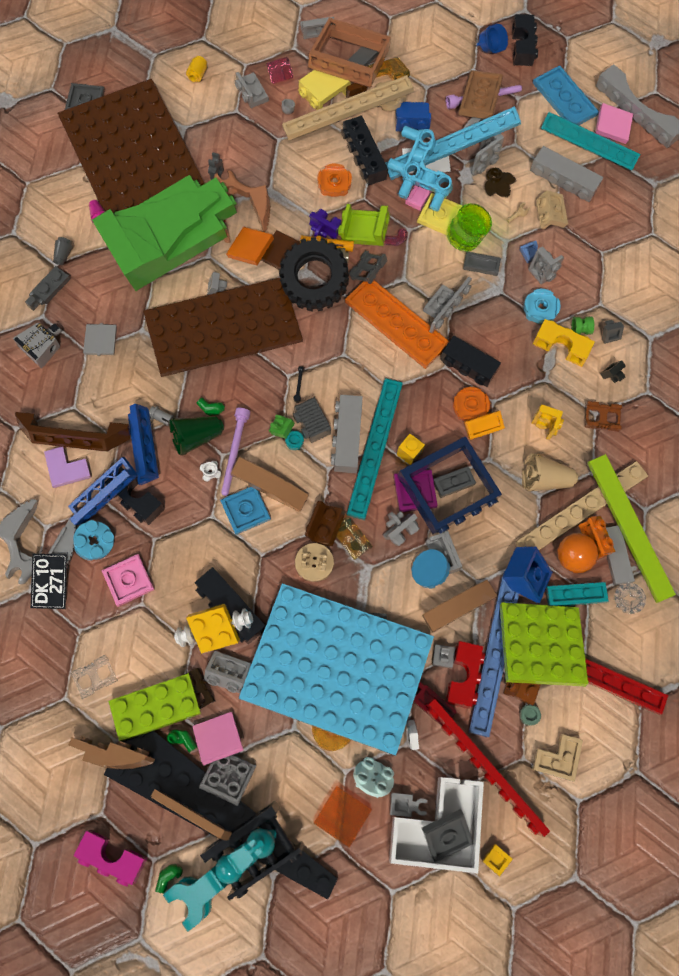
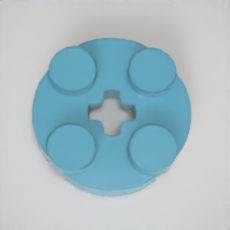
M534 290L527 295L524 301L523 308L526 318L539 324H543L545 319L554 321L560 311V300L556 299L553 295L554 293L550 290ZM540 303H543V306L546 308L540 309L538 306Z
M90 520L80 525L73 536L74 549L85 560L102 559L111 551L114 535L104 523ZM97 537L99 543L90 545L88 538Z

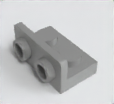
M239 72L235 73V86L238 91L242 92V98L245 103L249 104L250 108L269 101L267 93L254 72L243 77Z
M542 246L537 249L528 270L541 285L546 281L551 282L557 276L556 273L561 268L564 257L560 255L553 259L550 252L546 251Z
M214 651L205 669L204 681L212 686H220L232 693L237 692L240 694L251 663Z

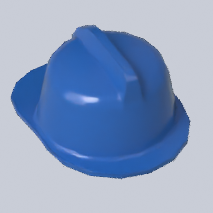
M501 24L490 25L480 33L479 42L476 45L481 46L484 53L502 52L508 46L507 31Z

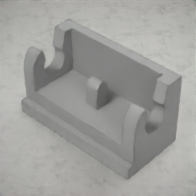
M445 531L430 537V540L426 541L428 549L438 550L447 557L450 564L449 574L460 571L462 564L449 532Z

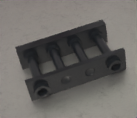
M276 801L231 830L232 834L229 840L218 839L205 848L200 855L205 863L211 858L213 861L216 860L218 862L224 854L223 850L228 847L234 850L242 845L241 838L245 835L249 836L256 829H260L258 826L264 822L266 825L269 824L272 830L276 832V836L287 852L277 859L272 852L269 856L265 857L269 864L260 870L257 869L255 864L247 869L251 875L243 882L238 880L231 884L233 888L227 896L229 901L234 897H237V899L241 898L249 891L248 888L287 861L294 862L302 855L304 843L301 841L294 846L276 819V814L280 809Z

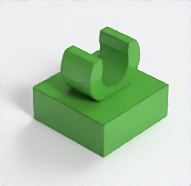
M276 414L274 422L270 424L269 432L272 435L286 439L295 423L292 419Z

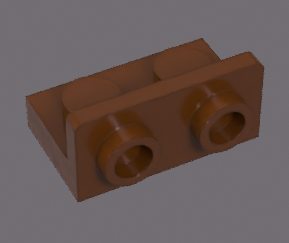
M318 501L310 522L306 527L305 536L313 543L333 547L346 511L343 508L327 506L322 501Z

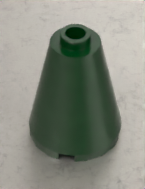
M217 417L173 418L169 420L170 433H173L174 437L172 441L179 455H185L222 435L224 430L222 420H218Z

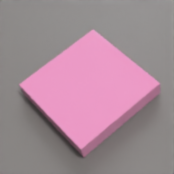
M602 103L595 133L626 144L629 140L633 113Z
M139 554L102 570L117 607L154 590Z
M232 712L192 726L203 765L244 751Z

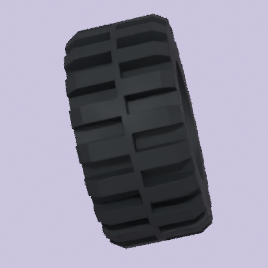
M311 237V241L307 242L306 238L300 240L301 244L297 245L294 243L291 246L292 250H287L284 253L285 259H281V269H279L281 285L289 300L293 304L296 303L297 307L301 309L305 307L307 311L312 312L313 309L323 311L324 307L329 309L333 307L334 302L338 303L341 300V296L347 291L346 287L349 283L347 260L344 258L343 252L337 249L334 243L328 244L326 239L321 238V241H317L316 237ZM310 261H321L327 264L331 269L330 281L319 289L303 287L298 281V272L304 264Z

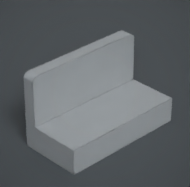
M326 17L301 21L300 27L303 38L318 37L328 18H335Z

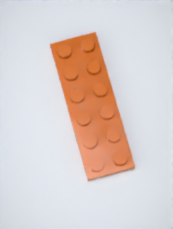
M375 280L371 284L363 281L345 299V303L425 369L444 351L449 343L436 330L430 333L431 326Z

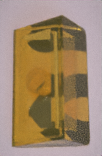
M351 517L343 519L336 537L351 557L356 560L373 546Z

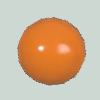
M573 533L566 536L559 543L557 557L561 566L570 572L584 573L591 570L596 564L599 557L598 547L589 536L582 533Z

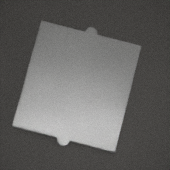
M103 323L99 325L86 324L84 355H97L98 357L101 355H114L117 325H103Z

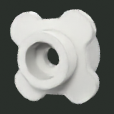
M216 461L207 462L200 466L204 481L208 482L212 478H220L221 472L218 471V463Z

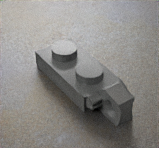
M55 266L30 292L29 298L25 301L27 306L34 311L40 304H48L70 281L69 275Z

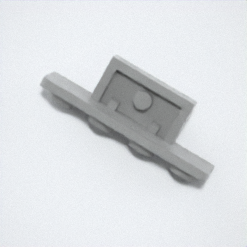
M471 277L466 279L457 292L442 285L426 304L423 312L434 318L429 330L430 333H433L436 328L438 330L444 323L443 319L445 317L449 318L454 310L453 307L460 304L463 294H468L472 287L470 285Z

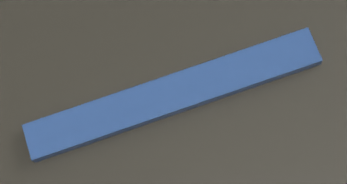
M503 576L500 582L485 659L481 670V681L477 689V702L473 707L468 733L489 738L504 669L500 604L502 602L517 603L519 597L518 593L509 588Z

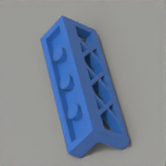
M133 404L130 406L128 420L136 473L138 474L137 481L139 485H144L159 478L149 410L147 407Z
M125 457L120 458L68 506L74 514L70 518L73 525L86 523L138 476ZM123 464L126 469L118 475V469ZM107 478H113V480L107 486H105V480ZM94 490H99V493L91 499V493ZM80 502H85L86 505L80 510L76 508Z

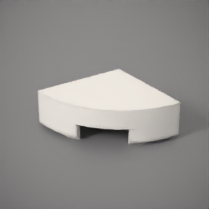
M408 720L406 725L409 732L410 749L417 750L419 749L415 721Z

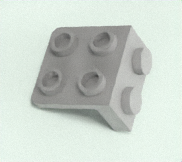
M501 134L481 141L480 151L475 156L471 172L473 176L483 173L489 165H494L499 160L504 140Z

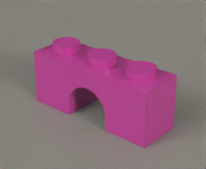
M87 830L74 854V857L78 858L77 862L85 867L92 865L98 868L97 872L103 876L109 877V875L116 877V882L128 887L129 884H135L146 863L147 857L131 849H125L118 861H111L105 852L110 839L92 830Z

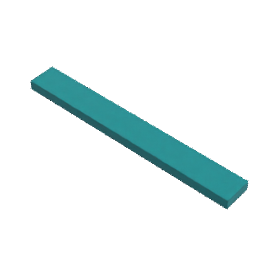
M387 378L384 380L347 516L361 520L366 519L403 382Z

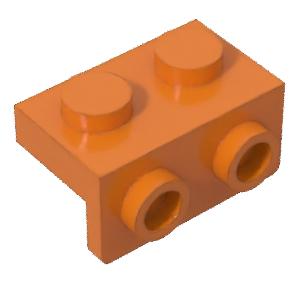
M601 516L589 517L588 521L578 525L582 534L589 536L595 541L599 553L598 560L615 552L614 543L609 537L606 523Z

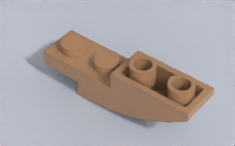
M81 736L80 740L71 737L68 744L85 752L82 761L105 768L133 769L153 764L155 760L148 756V751L137 748L136 751L130 750L131 745L119 741L118 745L110 742L109 746L98 742V745L94 746L91 745L93 740Z

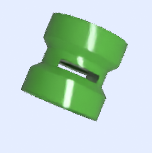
M592 316L583 319L573 317L571 329L577 334L585 333L586 335H591L594 332V318Z

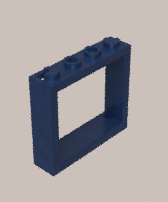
M466 436L400 470L398 474L399 480L433 535L438 532L441 534L450 529L449 526L454 523L456 526L466 521L465 517L469 515L476 516L483 511L482 508L485 506L492 507L499 502L498 499L502 495ZM463 451L490 495L438 522L411 477Z

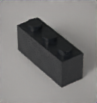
M456 336L452 337L442 352L440 359L446 366L455 368L463 376H469L477 384L488 387L501 365V362Z

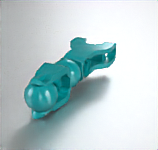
M260 828L252 831L248 836L247 842L240 845L232 853L222 856L216 866L201 878L184 877L163 894L168 903L178 899L187 905L188 916L182 922L187 932L210 914L212 908L211 901L216 894L228 884L237 882L243 872L259 858H265L273 852L276 837L274 830Z

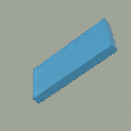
M561 66L533 80L535 87L560 117L581 125L598 115L599 111Z

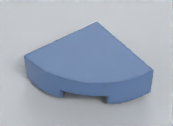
M537 241L525 244L519 249L527 264L533 260L538 249Z

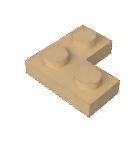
M561 734L557 754L536 749L532 770L575 782L583 740Z

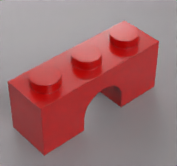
M462 641L456 644L453 664L464 667L467 677L464 682L451 681L449 683L446 696L448 704L470 709L472 705H476L478 693L475 692L476 684H480L482 675L479 672L480 664L483 665L485 653L482 652L483 646Z

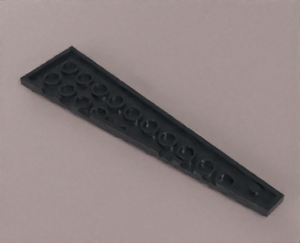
M155 731L123 741L131 745L130 750L136 751L137 748L148 751V756L155 759L153 764L133 769L107 768L104 773L108 778L202 830L204 829L151 797L154 789L166 793L228 831L233 830L256 814L255 811L241 800L237 806L200 789L199 786L206 772ZM265 822L258 826L262 829L272 830L270 825H266ZM248 835L241 838V844L247 842ZM276 836L273 854L277 859L287 851ZM303 850L301 852L302 855L294 862L289 860L275 870L327 900L338 880L336 876ZM259 858L257 860L264 865L269 864L266 858Z

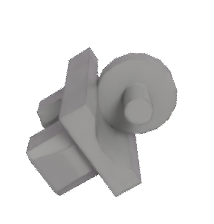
M390 512L388 514L390 520L386 523V526L390 529L383 534V537L386 540H391L396 546H400L406 540L401 531L406 529L412 535L420 529L415 521L417 516L414 513L403 517L402 512L396 515Z

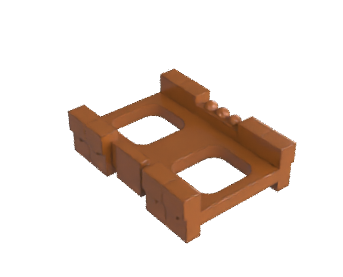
M588 401L586 404L585 428H604L605 430L608 428L609 431L619 432L622 426L620 425L622 405H599V402ZM590 410L599 412V421L589 420ZM607 413L617 414L616 424L607 421Z

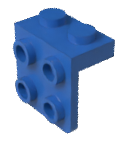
M403 102L401 107L396 109V131H402L405 125L418 131L420 129H430L431 113H429V104L427 102Z

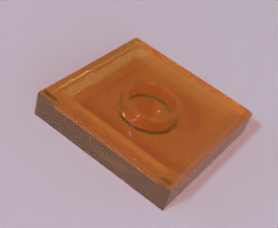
M336 786L314 821V824L350 848L372 809Z

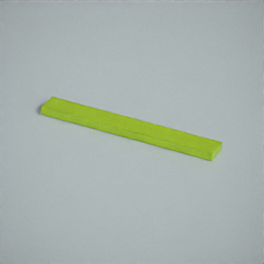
M605 454L589 461L587 464L655 602L659 603L676 595L607 455Z

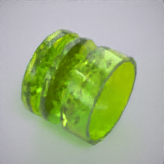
M469 203L463 205L448 225L447 238L450 244L460 251L469 252L475 250L491 230L492 218L489 212L478 204Z

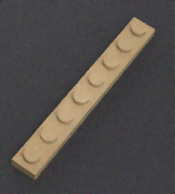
M406 75L282 123L284 132L289 141L414 92L413 85Z
M637 461L616 474L625 492L648 477ZM597 487L516 542V545L518 547H537L538 550H541L607 505L600 488Z

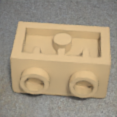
M546 190L536 199L541 229H546L550 224L564 228L568 225L563 194Z

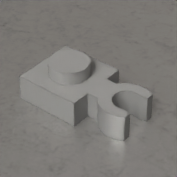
M391 793L390 815L411 817L412 811H415L418 815H427V812L419 810V804L427 803V800L418 799L414 802L413 795Z

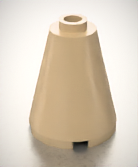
M533 453L528 455L524 464H527L526 470H522L523 488L530 492L571 488L578 481V474L575 469Z

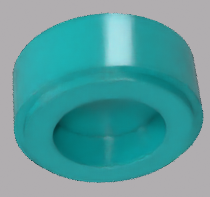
M290 431L285 439V444L290 450H299L304 444V437L299 431Z

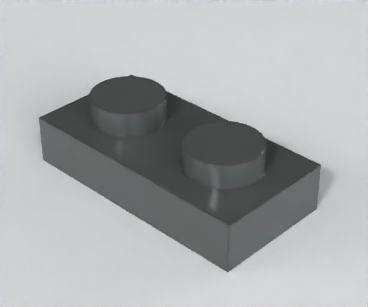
M469 466L433 480L440 498L476 484Z

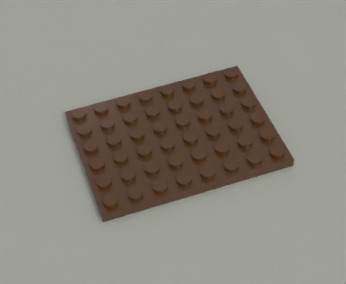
M152 78L58 112L61 123L96 198L105 211L111 209L114 213L137 206L188 175L191 176L193 181L197 180L200 186L205 184Z

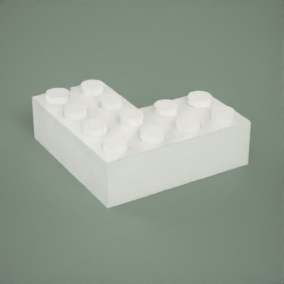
M438 777L435 821L461 809L473 845L434 862L422 827L435 821L393 817L389 862L400 865L478 873L484 782L461 780L460 784V779Z

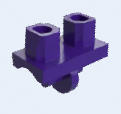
M319 209L316 213L311 212L309 215L311 218L309 225L312 226L311 230L315 232L314 237L319 235L324 238L329 236L332 239H337L341 220L337 217H333L331 221L326 220L328 214L323 209Z

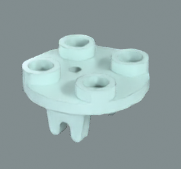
M370 757L364 758L354 769L353 777L356 787L368 795L376 798L388 795L394 786V771Z

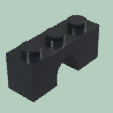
M515 14L512 39L518 40H516L513 49V65L533 66L534 59L538 57V48H536L538 36L535 35L537 22H535L534 15Z
M122 467L118 469V475L124 470ZM108 478L105 481V485L107 486L113 478ZM134 479L116 496L121 500L120 504L127 511L131 509L135 513L133 516L140 523L144 521L149 526L165 508L149 491L140 498L131 497L132 490L138 485Z

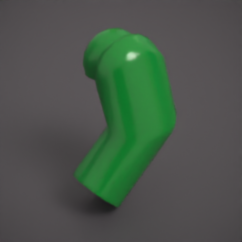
M200 398L196 403L209 416L221 414L225 410V406L221 402L209 404L204 398Z

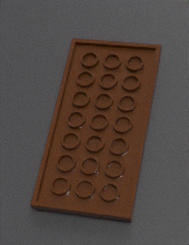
M280 278L143 310L161 377L303 342L291 301L283 290Z

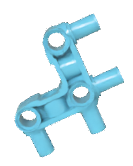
M405 125L401 135L415 141L407 162L402 163L390 158L387 168L401 173L403 184L398 193L399 197L407 199L412 186L417 185L435 193L429 208L438 212L444 198L448 197L453 190L452 180L445 173L433 171L425 166L436 144L433 131L430 129H420L418 131ZM427 137L432 138L430 142H423ZM411 170H417L415 175H409ZM443 182L449 183L446 188L440 187Z

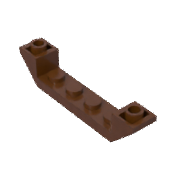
M28 412L15 413L19 428L30 442L34 444L107 452L131 439L129 424L110 422L105 434L38 426L35 414Z

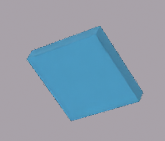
M252 487L220 500L235 535L271 520L259 491Z

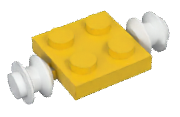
M222 604L188 614L186 619L189 625H186L184 630L178 627L174 637L176 643L181 647H185L187 642L193 645L196 640L202 654L237 644L240 638L236 629L241 631L244 625L246 628H250L251 623H253V616L250 611L243 608L241 614L238 611H234L231 618L226 605Z

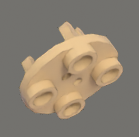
M318 543L303 546L295 558V567L299 576L311 582L327 579L334 566L333 555L330 550Z

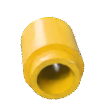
M196 56L191 60L186 71L190 81L200 82L207 69V61L202 56Z

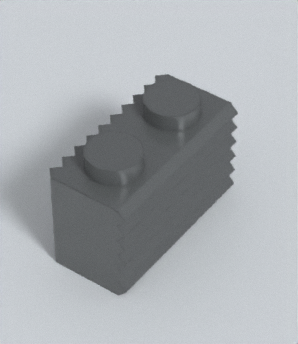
M315 397L294 406L295 413H293V417L297 424L300 423L302 425L301 432L305 439H309L313 443L331 434V426Z

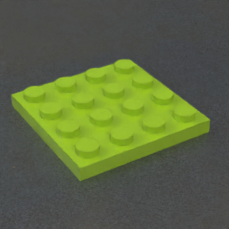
M504 602L500 604L506 682L583 687L588 685L579 607Z

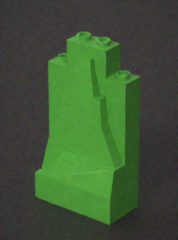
M188 175L137 206L114 213L109 209L92 219L123 274L135 291L225 239L227 237L225 233L227 227L223 221L237 213L235 209L237 204L232 195L228 196L227 187L223 182L220 183L217 177L200 186L197 180L193 181L191 176Z

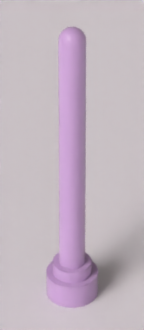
M516 85L501 88L498 96L520 92L522 86ZM454 94L446 96L448 110L459 106L463 96L458 97Z
M236 408L234 415L237 424L221 491L224 496L229 494L233 477L230 473L236 463L244 423L249 420L251 413L245 408Z

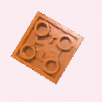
M243 227L226 254L228 258L257 266L274 237L269 233Z

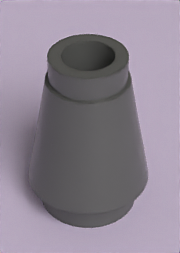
M58 237L55 240L53 256L55 264L64 265L73 248L71 240L64 237Z

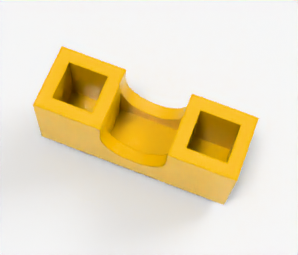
M545 319L533 345L549 352L552 345L561 343L568 349V355L565 360L582 367L595 341L587 336L575 333L572 329L564 328L554 321Z

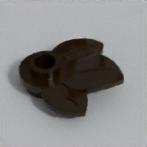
M496 167L491 168L486 174L487 181L484 184V189L488 196H493L496 193L500 197H509L511 193L510 185L516 182V178L509 172H502L501 169Z

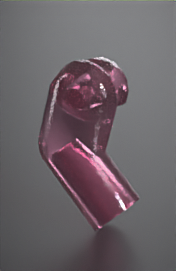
M400 229L395 237L386 236L384 244L399 246L407 240V230Z

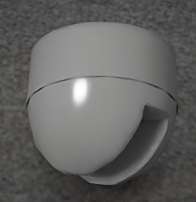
M284 99L281 106L282 111L285 114H291L295 109V102L291 99Z

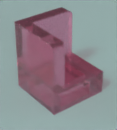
M288 57L266 63L272 84L293 78Z

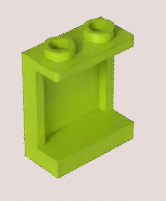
M347 204L346 210H343L342 225L339 226L338 230L342 240L354 241V244L384 246L390 220L388 206L381 205L380 212L353 210L351 204Z

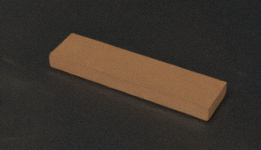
M154 789L151 795L154 800L219 839L229 840L232 834L230 831L166 793Z

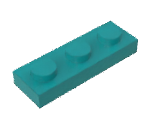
M606 582L546 587L549 606H572L609 602Z

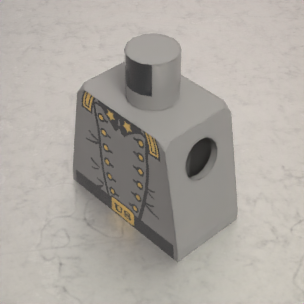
M36 323L15 336L13 340L42 369L59 349L60 345L55 337L62 331L55 323L47 330L40 323Z

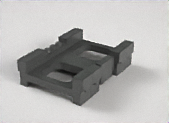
M365 250L360 257L361 260L357 266L352 268L349 275L352 280L366 281L368 284H371L376 278L377 272L388 261L386 254L378 256L369 254V251ZM375 258L378 261L375 265L368 264L370 259ZM362 271L369 272L365 278L359 277Z

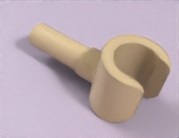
M521 203L517 212L508 218L507 222L510 223L519 216L525 217L530 207L523 209L526 203Z

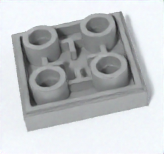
M234 755L211 762L199 788L238 806L256 765Z

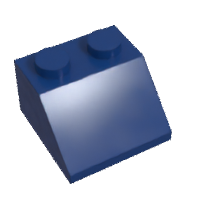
M516 547L504 571L503 579L512 591L536 603H540L553 572L537 547Z

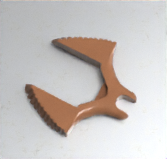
M227 170L229 178L226 180L220 179L218 173H216L214 178L217 177L220 183L223 182L228 189V196L239 194L250 198L263 232L268 229L267 226H269V211L271 208L266 185L251 188L239 182L231 170ZM226 229L225 233L227 237L223 240L226 243H230L229 234Z

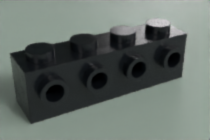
M363 116L343 121L341 134L343 139H346L348 142V150L354 155V162L360 168L362 179L366 180L368 186L387 180L388 168Z

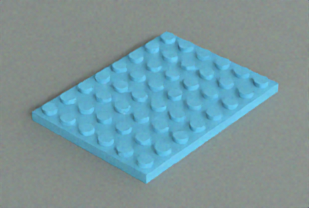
M282 583L239 699L396 756L434 636Z

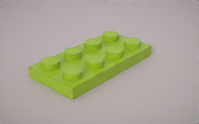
M189 673L108 701L118 740L121 742L201 714Z

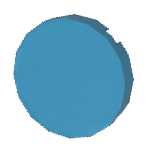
M433 549L419 554L412 565V577L415 582L429 589L444 583L450 571L447 557L440 551Z

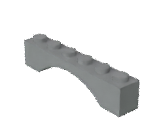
M613 64L600 74L596 87L622 110L633 113V119L668 149L679 140V119L675 116L656 112L641 103L629 88L626 74Z

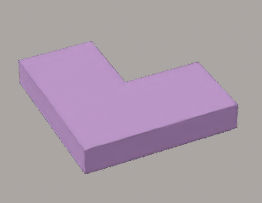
M64 447L44 451L53 488L91 478L86 458L68 463Z

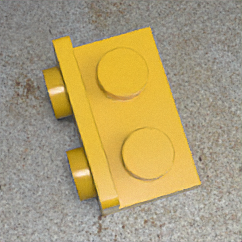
M541 404L531 423L535 424L537 428L549 429L546 439L550 440L553 435H557L558 430L563 425L564 419L561 418L563 411Z

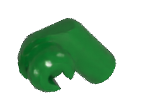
M172 730L167 736L169 743L184 744L189 753L198 747L188 731Z
M171 864L161 870L155 892L164 894L168 882L175 877L180 878L182 876V867Z

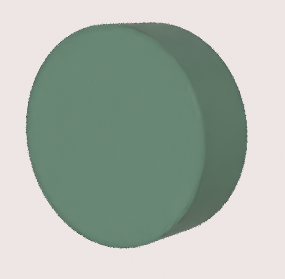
M529 704L522 707L519 717L523 724L533 726L540 721L541 712L538 707Z

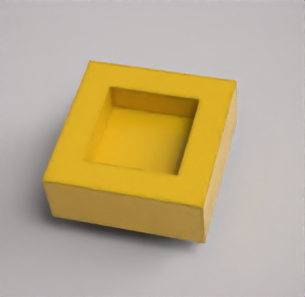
M494 844L482 862L500 877L513 859Z

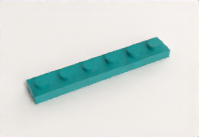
M548 112L541 127L543 130L630 170H633L641 155L632 149L551 112Z

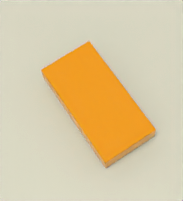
M499 410L464 421L468 439L470 440L505 429L501 411Z

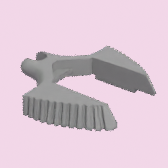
M35 499L30 500L29 503L28 501L25 502V504H22L21 507H18L17 510L11 512L10 515H7L0 522V538L8 545L10 552V563L5 575L10 579L17 570H21L22 574L18 584H25L32 575V557L21 552L18 540L37 510V500ZM70 518L49 551V554H67V569L69 568L68 565H70L69 562H71L74 548L73 536L76 531L75 525H73Z

